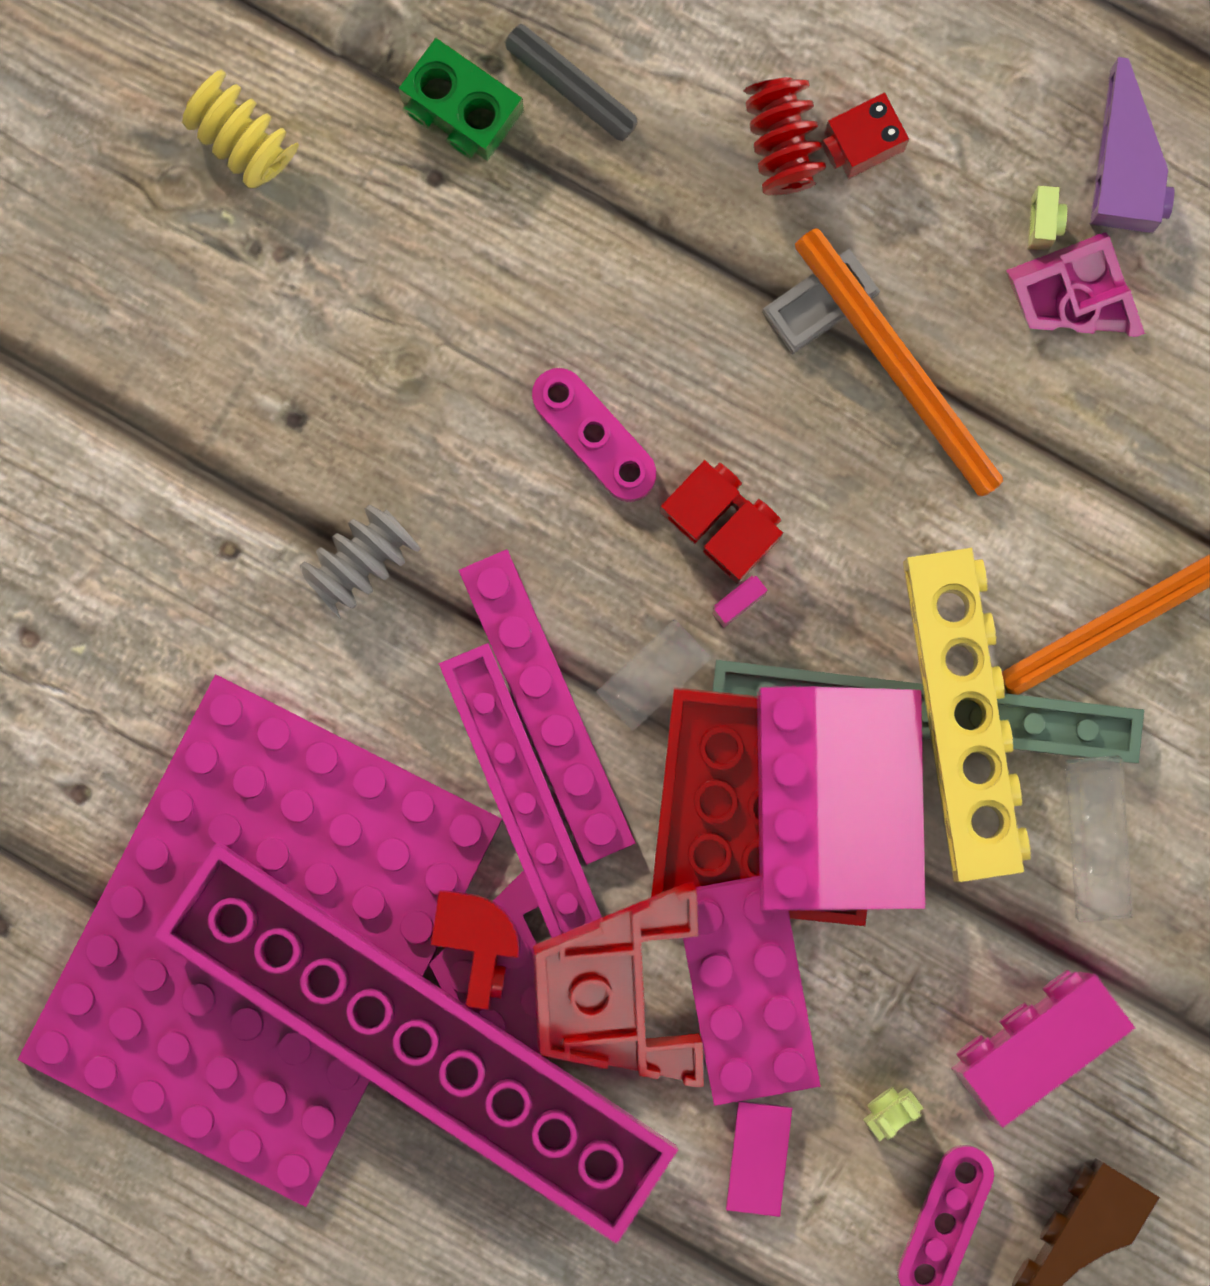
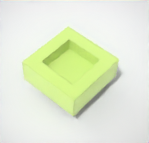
M1038 186L1032 195L1028 249L1049 251L1056 241V236H1064L1067 223V204L1059 203L1060 187Z

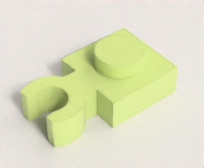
M891 1087L867 1105L872 1113L865 1117L863 1121L873 1135L881 1141L885 1137L887 1139L892 1138L904 1125L918 1119L921 1116L920 1111L924 1108L909 1089L905 1088L897 1093L894 1087Z

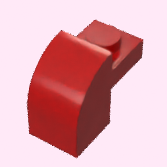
M439 890L431 945L474 951L466 1006L488 1010L491 998L501 999L503 993L506 966L496 965L498 955L513 958L520 957V940L516 926L508 913L488 898L474 894Z

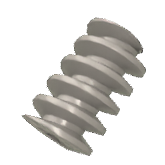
M371 505L366 506L364 510L370 523L368 526L355 519L349 521L348 524L353 535L352 540L338 533L333 535L332 539L337 553L333 554L322 547L316 550L321 564L319 569L307 562L300 564L305 580L340 620L341 617L336 603L340 602L352 609L355 608L357 603L352 592L354 587L369 595L373 592L368 578L370 573L386 580L389 578L384 564L386 559L402 566L405 564L400 549L402 545L416 552L421 549L387 509L383 512Z

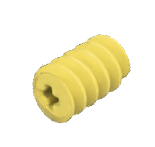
M221 69L208 77L190 97L183 114L182 123L188 130L198 129L197 138L203 145L213 144V154L218 159L229 158L227 165L229 170L233 174L244 172V184L248 188H256L273 179L287 166L297 152L299 144L297 142L283 150L280 145L287 134L286 131L280 128L268 135L265 132L271 121V116L268 113L252 120L250 116L256 106V102L253 99H249L238 106L235 103L241 92V87L238 84L222 91L220 86L226 77V73Z

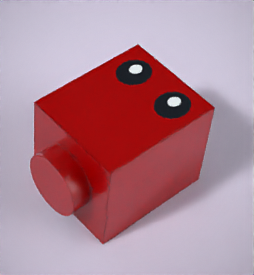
M884 92L828 120L825 129L827 138L822 140V146L833 168L837 169L842 166L846 176L850 179L904 152L909 137Z

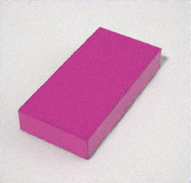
M738 1101L726 1200L727 1211L780 1217L792 1107Z

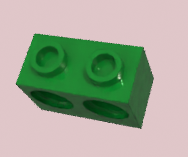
M436 37L398 88L401 100L406 104L403 111L411 119L425 128H429L432 123L449 134L446 138L448 144L470 159L476 153L488 161L524 111L523 98ZM433 79H444L452 86L450 92L441 99L428 98L423 94V89ZM476 109H487L495 116L493 123L481 130L468 126L466 118Z

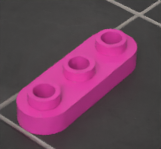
M553 368L542 373L535 381L532 389L533 404L541 418L613 497L624 502H635L646 497L652 491L656 481V466L651 456L574 372L564 368ZM557 385L564 386L569 392L568 398L562 403L551 401L548 393L552 387ZM599 425L602 427L605 433L602 440L596 443L586 440L584 431L588 426ZM626 464H633L640 470V476L633 482H626L619 475L620 469Z
M959 1145L948 1150L941 1158L898 1265L897 1277L900 1286H952L994 1181L992 1162L980 1149L970 1145ZM963 1162H969L974 1167V1176L968 1182H960L955 1176L957 1166ZM942 1213H949L954 1217L953 1228L945 1233L937 1231L935 1228L936 1218ZM921 1264H929L934 1268V1276L927 1283L916 1281L914 1276L916 1268Z

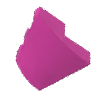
M1106 232L1006 270L1020 309L1030 329L1054 330L1060 327L1072 328L1078 333L1095 334V330L1126 333L1129 337H1138L1145 334L1131 290L1125 283L1110 236Z

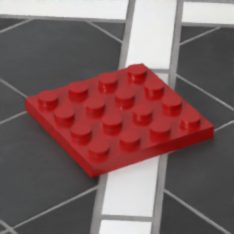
M674 687L651 897L685 883H694L695 887L760 876L757 696ZM868 909L788 911L791 919L866 927Z

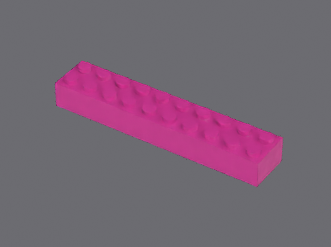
M215 844L154 935L155 938L616 1244L678 1151L675 1143L223 844Z

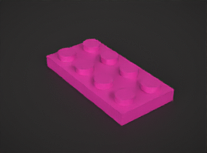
M760 876L696 887L699 936L683 938L714 1106L821 1087L789 911L760 910Z

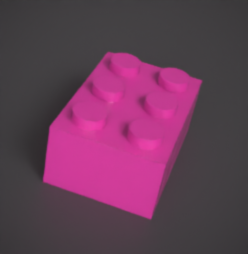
M1069 970L1061 973L1043 987L1042 990L1047 995L1044 999L1034 1006L1032 1004L1028 1006L1025 1002L1020 1004L999 1021L1004 1029L990 1039L980 1035L956 1053L961 1061L951 1069L990 1121L1004 1128L1135 1029V1026L1096 974L1077 973L1076 971L1070 973Z

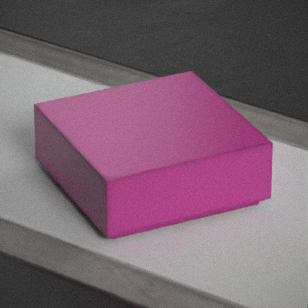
M751 576L715 604L712 614L722 627L725 628L763 598L768 590L757 576Z

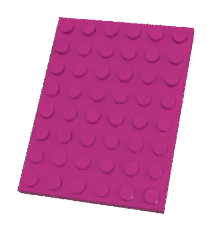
M215 674L17 1060L307 1207L370 1080L155 938V933L215 844H223L423 977L439 947L431 945L439 890L466 893L503 819Z

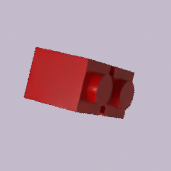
M704 460L660 506V513L695 545L722 515L733 506L737 512L704 546L703 553L738 585L781 539L783 532L777 525L782 520L762 500L757 499L754 504L746 500L738 491L742 482L725 465L719 462L713 468Z

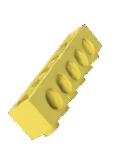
M972 548L907 557L903 562L953 880L954 882H964L1023 873V861L1031 859L1030 843L1026 828H1017L1014 807L1022 806V794L1017 773H1008L1005 753L1013 752V738L1009 721H1000L997 699L1005 697V690L1000 666L991 667L988 646L996 645V633L991 612L983 613L979 592L987 591V576L983 559L974 560ZM953 593L963 600L965 614L960 621L949 622L939 615L937 602L942 594ZM961 646L972 654L974 664L967 676L955 675L948 669L946 654L951 647ZM963 699L972 700L981 708L982 720L974 730H966L960 727L955 720V707ZM971 753L984 755L990 763V775L982 784L972 783L964 775L963 763ZM982 806L990 807L999 817L998 830L989 838L980 837L972 828V816Z

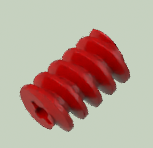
M782 77L754 83L743 90L746 94L753 95L746 101L745 105L748 113L756 115L750 122V132L761 136L754 142V152L760 156H765L758 163V172L763 176L770 177L762 184L763 194L784 195L812 188L817 184V182H814L813 176L826 169V163L809 160V155L822 149V143L805 140L806 134L818 128L817 121L801 120V114L812 109L814 103L811 100L797 99L796 95L809 88V80Z

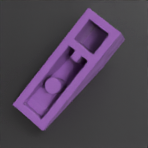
M1118 57L1109 75L1090 225L1153 233L1162 223V218H1170L1175 191L1174 187L1166 186L1168 167L1129 58Z

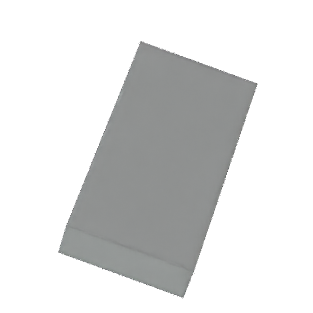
M850 248L839 255L869 297L873 299L878 296L880 290ZM814 273L762 310V313L792 355L846 318Z

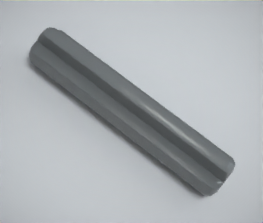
M519 24L508 35L505 47L510 53L615 139L623 141L633 132L638 123L636 115L526 25Z

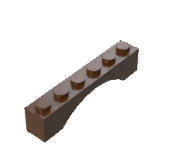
M1096 1158L1090 1167L1083 1164L1074 1175L1068 1187V1192L1073 1197L1062 1214L1055 1211L1050 1216L1040 1235V1239L1045 1244L1035 1261L1027 1258L1023 1262L1013 1279L1012 1286H1063L1080 1269L1105 1254L1132 1245L1160 1197Z

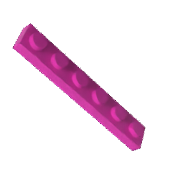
M508 549L459 569L458 571L586 865L636 844Z
M489 643L438 663L551 938L602 918Z

